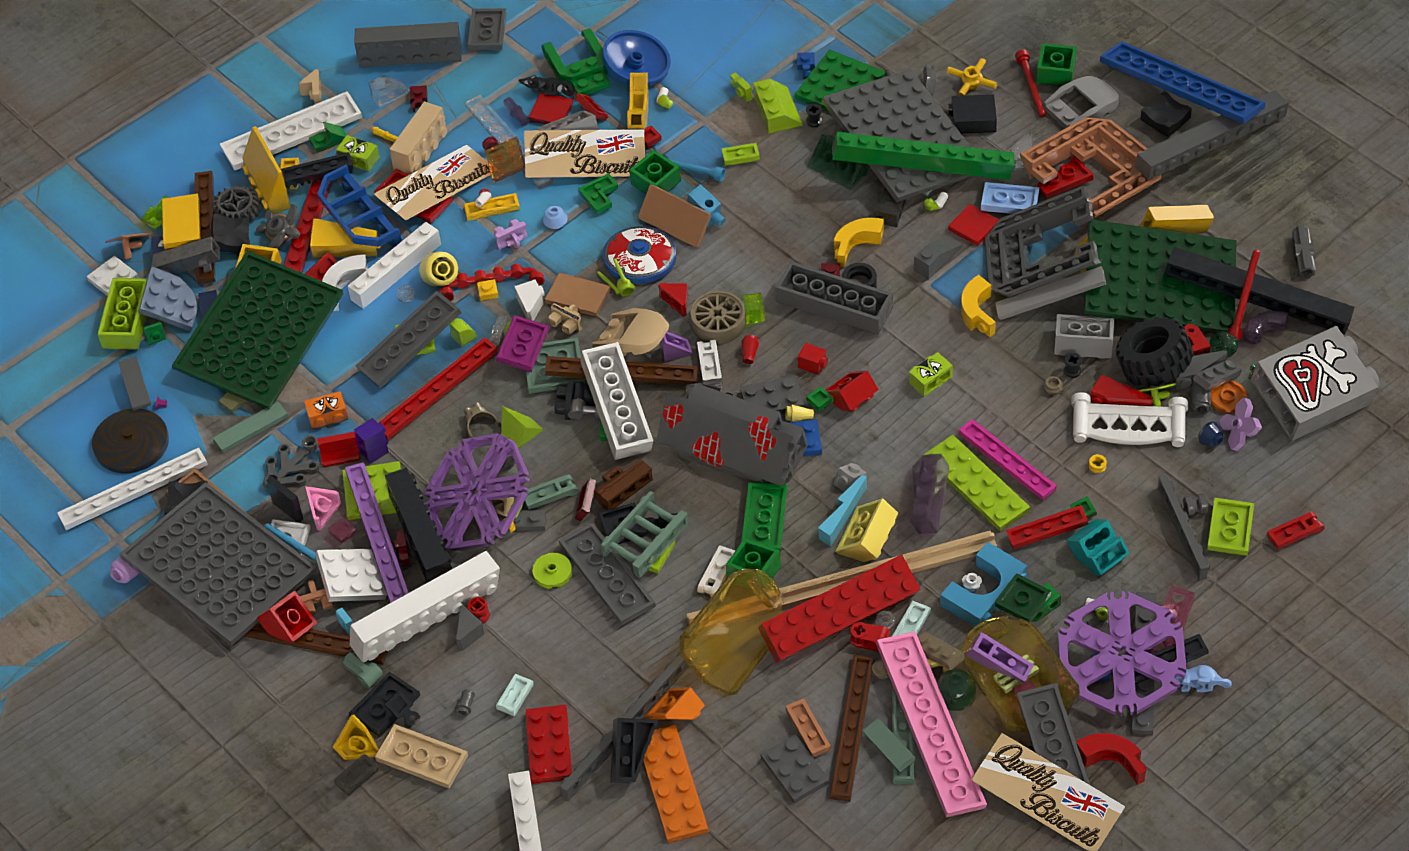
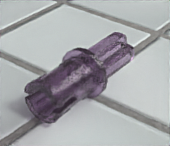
M511 97L503 100L504 106L510 111V116L514 117L521 126H526L529 123L527 121H530V119L522 111V107L517 105Z

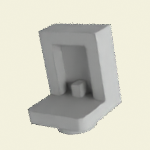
M850 463L838 469L833 485L845 492L862 474L866 476L867 473L859 465Z

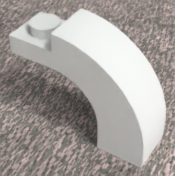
M366 255L351 256L338 261L328 269L322 282L342 289L368 269ZM339 303L333 311H339Z

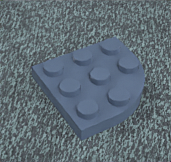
M151 267L138 313L191 331L197 313V301L190 287L180 277Z

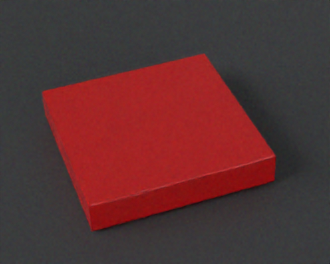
M540 93L528 117L529 121L546 125L568 116L574 104L573 99Z
M969 204L948 225V230L979 246L999 219Z

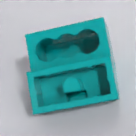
M1105 519L1093 520L1089 525H1086L1066 540L1075 558L1094 575H1102L1130 554L1122 537L1116 536L1109 521Z

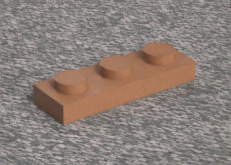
M803 698L786 705V712L811 756L814 758L831 751V745L805 699Z

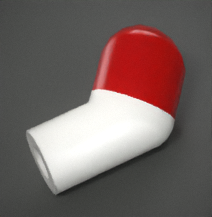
M481 189L479 191V197L475 200V204L478 207H482L492 197L488 189Z

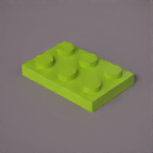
M1214 498L1207 550L1248 556L1254 503Z

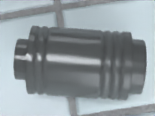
M1194 381L1192 383V409L1197 414H1206L1211 409V389L1206 390Z

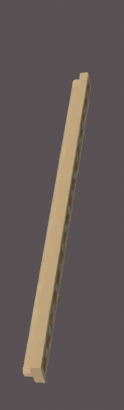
M986 531L903 554V557L913 574L975 557L987 542L996 547L997 544L994 540V533ZM895 557L688 613L686 615L691 632L696 634L800 605Z

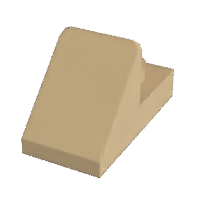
M315 69L299 82L298 86L301 96L310 95V99L314 100V104L322 102L319 70Z

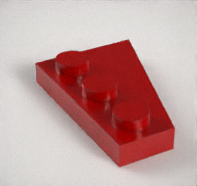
M1074 155L1070 158L1071 161L1068 164L1060 166V170L1057 171V177L1045 184L1039 182L1037 187H1039V192L1046 199H1049L1094 180L1093 173Z

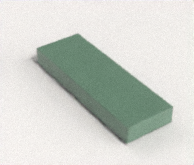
M879 718L863 730L866 737L899 772L916 760L914 755Z

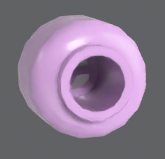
M120 557L110 565V575L118 583H128L139 574L138 571Z

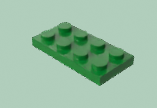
M748 483L742 541L748 539L778 549L781 553L788 490L786 484L780 486L768 483Z

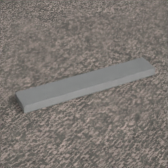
M1101 266L995 302L998 318L1003 320L1106 285L1104 270Z

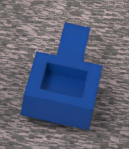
M814 52L797 53V70H803V79H806L810 74V69L815 68Z

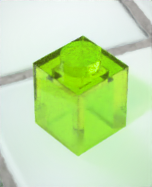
M761 292L743 295L746 323L765 321Z

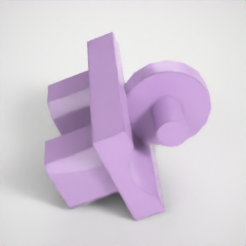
M517 219L510 221L509 228L505 230L500 226L494 228L498 249L500 250L514 245L515 248L520 247V241L528 237L524 221L519 222Z

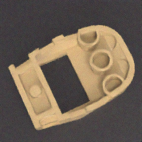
M632 308L611 315L612 320L600 335V338L593 342L592 345L595 348L618 342L623 356L628 352H632L633 355L649 352L660 343L668 331L669 323L658 312L647 309Z

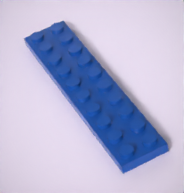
M1123 41L1100 56V62L1109 67L1157 86L1194 104L1233 119L1238 123L1245 124L1265 109V102Z

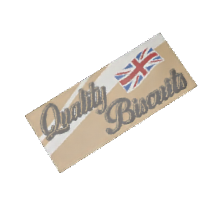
M644 130L524 131L526 178L602 177L608 173L612 177L630 176L629 169L645 157Z
M465 145L374 193V195L404 220H407L497 172L498 169L468 145Z
M1001 733L971 779L973 782L1088 851H1098L1125 808L1124 805Z

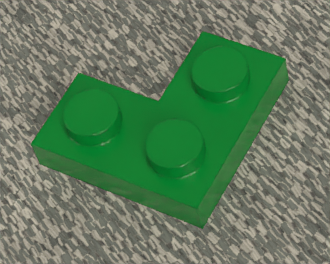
M608 173L579 187L578 192L596 215L612 208V202L606 195L617 190L618 183Z

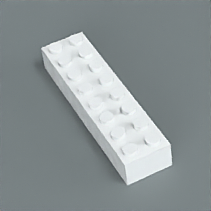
M485 551L353 623L350 628L351 648L364 663L367 660L375 659L385 650L393 649L396 644L408 641L414 634L426 631L430 625L442 622L452 613L460 612V606L468 605L472 598L494 593L498 586L499 566L489 553Z

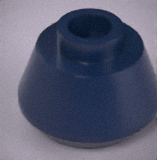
M1217 422L1205 424L1199 432V442L1210 447L1220 445L1224 437Z

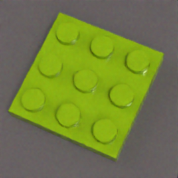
M400 461L365 466L381 514L396 513L388 495L385 475L400 470ZM343 470L348 520L361 519L346 471Z

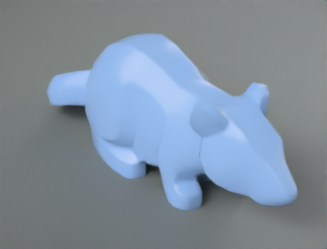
M1207 665L1186 669L1184 679L1181 677L1175 678V680L1183 685L1181 687L1182 692H1188L1191 687L1196 688L1197 692L1212 691L1213 686L1216 684L1225 688H1230L1232 685L1230 680L1221 678L1213 668Z

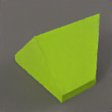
M502 406L501 434L513 440L518 448L543 431V428L532 418Z

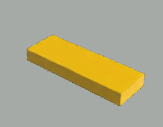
M513 193L490 198L482 207H478L475 202L465 203L464 209L467 221L517 211L520 210L517 194Z

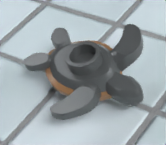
M295 204L290 205L288 215L277 214L273 216L270 210L266 211L265 217L267 222L260 224L256 231L259 233L265 231L266 236L272 240L267 247L278 248L284 240L288 238L298 239L300 237V232L294 228L293 224L298 214V208Z

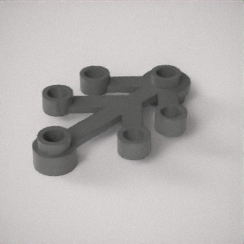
M308 435L302 440L303 448L290 461L288 457L290 454L289 445H279L281 470L277 474L275 470L278 466L277 459L274 456L266 458L265 463L268 468V475L264 478L263 486L267 491L269 489L266 480L270 476L283 485L295 484L298 487H302L306 484L304 474H297L293 477L285 476L290 473L304 471L315 474L319 471L316 461L298 464L308 453L317 450L318 442L315 436Z

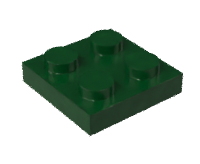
M1016 573L996 599L995 607L1030 624L1051 596V590Z

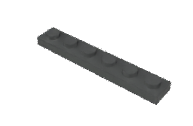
M1160 475L1157 488L1199 581L1207 579L1210 564L1207 558L1204 559L1202 546L1195 539V530L1188 523L1189 519L1186 511L1183 512L1181 508V499L1179 496H1176L1174 484L1172 481H1169L1167 475Z

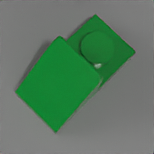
M323 122L325 131L309 137L316 153L339 145L346 137L343 128Z

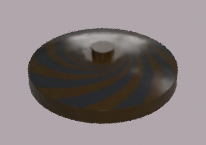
M125 409L110 415L100 423L92 438V449L97 461L104 468L117 473H134L149 468L164 455L169 444V434L165 422L160 416L146 409L134 411L133 409Z

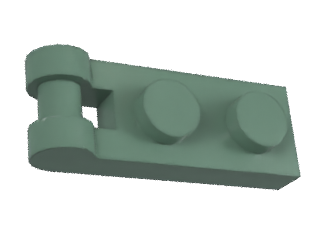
M564 475L529 488V491L526 493L528 495L524 501L528 511L563 497H572L578 494L579 490L573 484L572 476Z

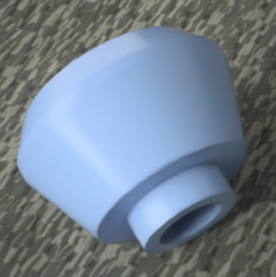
M551 206L543 216V223L548 228L559 229L567 223V215L561 207Z

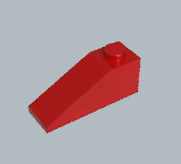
M1104 375L1100 376L1091 389L1090 397L1093 404L1153 405L1152 396Z

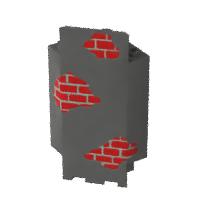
M697 383L688 391L687 399L666 392L656 440L658 443L677 449L680 458L751 483H766V481L780 486H783L787 476L793 478L808 446L804 428L782 421L780 412Z

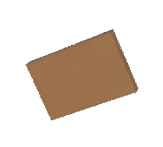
M559 272L545 298V303L550 305L555 303L562 308L576 305L578 312L597 317L610 292V286Z

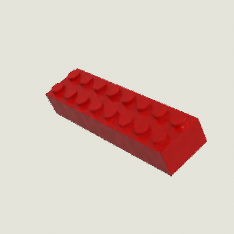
M901 554L763 622L758 627V630L777 664L851 627L854 623L861 622L915 595L921 589Z

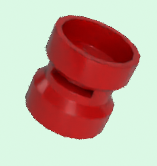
M482 597L472 598L468 602V610L484 624L490 616L487 601Z

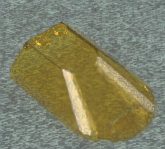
M742 569L732 573L681 634L680 655L705 684L727 695L737 694L769 649L758 627L763 622L781 614L782 604H784L782 594L773 579L758 569Z
M1008 616L995 617L978 624L967 634L964 646H962V652L966 658L963 660L964 665L1006 729L1028 733L1016 697L1018 692L1057 683L1066 712L1080 694L1079 685L1039 630L1030 622L1021 618L1020 620L1009 619ZM982 632L1021 657L1027 654L1029 659L1034 662V665H1037L1039 672L1008 693H1005L994 680L993 676L998 673L997 671L982 666L965 654L974 638ZM1014 678L1011 679L1010 681H1008V682L1005 683L1004 685L1006 686L1007 684H1009L1010 682L1014 681L1015 679H1014Z

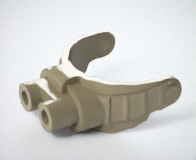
M479 402L475 403L471 409L470 407L463 409L466 415L464 418L467 422L466 432L468 438H473L469 430V424L477 417H488L495 421L498 427L501 426L500 420L494 414L486 411L484 407H481Z

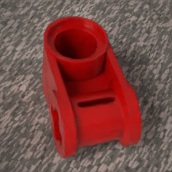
M863 622L854 623L850 629V642L854 647L879 652L876 645L877 640L890 636L888 628Z

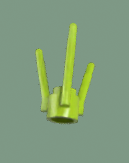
M614 259L613 261L621 277L617 281V287L600 271L597 274L615 291L616 295L621 294V296L627 297L634 292L635 286L624 276L617 259Z

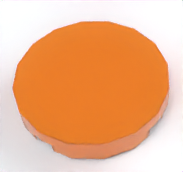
M1235 381L1225 382L1212 388V408L1223 414H1235L1236 404L1243 397L1247 398L1246 389Z

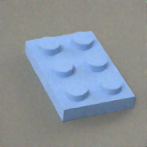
M985 182L981 210L1007 214L1021 211L1037 204L1039 187Z

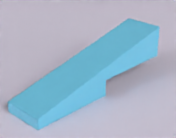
M862 474L838 498V509L818 527L819 540L828 546H832L867 489V477Z

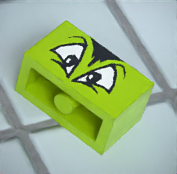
M346 135L336 149L337 155L349 152L353 166L368 172L380 158L377 145Z
M937 352L909 371V384L925 397L953 377V365Z

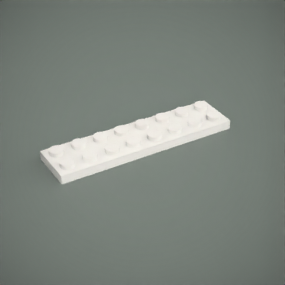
M347 91L257 129L271 154L274 155L308 141L309 137L325 131L323 122L344 126L363 117ZM251 131L220 143V148L234 171L242 168L244 165L242 157Z

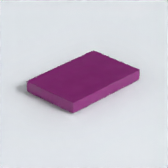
M514 315L497 354L496 361L532 372L550 326Z

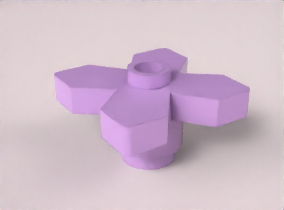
M1244 397L1236 404L1235 416L1226 413L1219 421L1223 430L1231 431L1228 443L1230 448L1235 451H1239L1245 445L1246 436H1255L1262 429L1259 419L1250 417L1253 405L1250 399Z

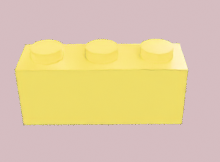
M883 498L857 506L835 552L862 562L877 559L881 554L884 543L888 539L891 528L895 524L898 512Z

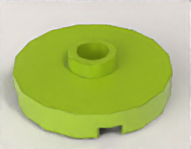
M559 553L542 555L533 565L532 572L535 582L547 589L564 586L572 576L570 560Z

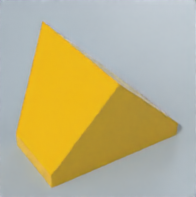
M355 715L350 716L333 745V748L344 760L375 757L379 751L368 729Z

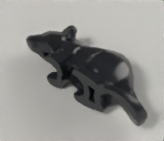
M533 75L518 80L519 83L532 88L533 92L543 91L545 95L563 93L566 96H572L574 93L571 83L554 77L542 78Z

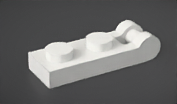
M710 340L707 343H703V341L697 342L703 384L722 383L716 340Z
M719 545L698 585L697 592L702 594L708 593L713 598L718 597L727 577L725 564L734 554L735 550ZM708 583H714L713 587L709 586Z

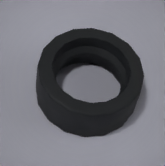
M853 263L842 272V278L846 279L857 275L866 276L870 281L865 285L877 287V273L871 265Z

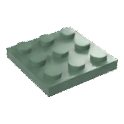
M578 338L544 342L532 372L526 371L529 394L557 390V386H567L568 381L585 384L584 378L545 376L547 356L581 358Z

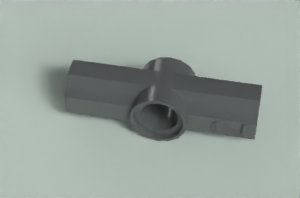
M1299 225L1292 231L1294 242L1293 258L1297 261L1299 276L1310 278L1315 275L1314 244L1310 240L1309 228Z

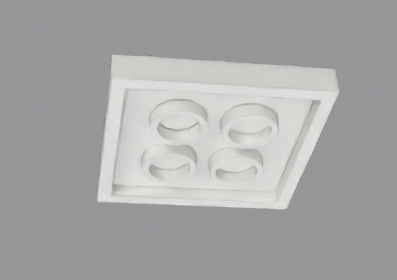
M372 549L317 550L315 556L328 602L386 599L387 593Z

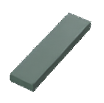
M276 402L270 409L265 408L213 437V441L224 454L289 417L288 413L279 402Z

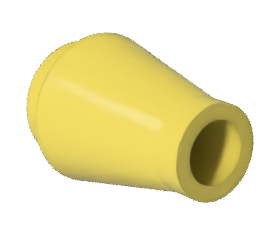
M792 404L791 406H786V421L813 420V409Z

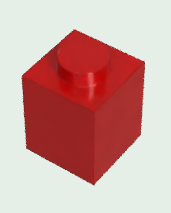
M805 343L798 354V368L819 375L822 368L825 369L827 366L826 349Z

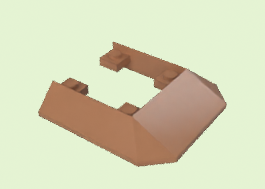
M1085 117L1020 154L1029 178L1035 177L1042 184L1057 177V171L1052 168L1053 166L1073 155L1082 162L1092 157L1113 175L1108 178V183L1113 187L1093 199L1090 198L1095 211L1093 212V218L1161 180V175L1148 180L1135 168L1137 154L1148 148L1112 120Z

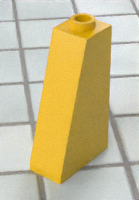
M1208 205L1148 207L1140 226L1197 234L1208 231L1214 217Z
M313 219L310 243L313 258H321L327 252L333 257L378 256V249H381L382 245L377 247L354 244L338 223ZM360 227L351 229L355 235L378 238L377 231Z

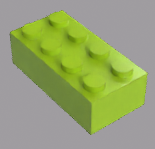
M112 278L98 331L102 348L139 350L147 315L138 313L147 279Z

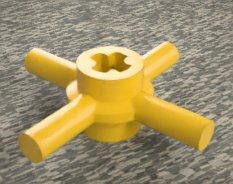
M980 58L976 66H969L964 71L952 67L947 68L948 74L960 77L964 83L958 92V96H965L969 89H977L980 84L996 89L997 82L983 78L980 72L986 63L984 58Z

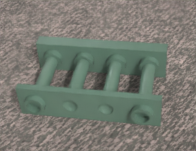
M650 491L640 499L638 505L619 526L603 539L601 544L603 556L607 557L611 551L616 552L632 562L634 575L641 578L689 525L688 513L681 510L677 515H671L655 505L654 493ZM650 510L668 521L669 524L665 528L660 529L642 517ZM636 524H639L657 537L653 542H647L630 530ZM626 537L645 550L640 556H635L619 546L618 543Z

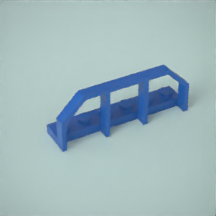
M347 165L324 175L317 194L318 199L354 244L379 247L388 242L390 246L396 247L402 242L400 229L398 227L394 228L382 213L381 206H376L367 195L366 188L364 186L361 187L351 176ZM342 176L343 181L341 185L349 193L329 203L324 197L328 184ZM352 201H357L363 214L345 223L335 210ZM370 220L372 224H376L381 236L378 238L355 235L351 229Z

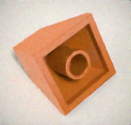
M691 687L669 688L644 717L656 720H694L701 714V709L705 704Z

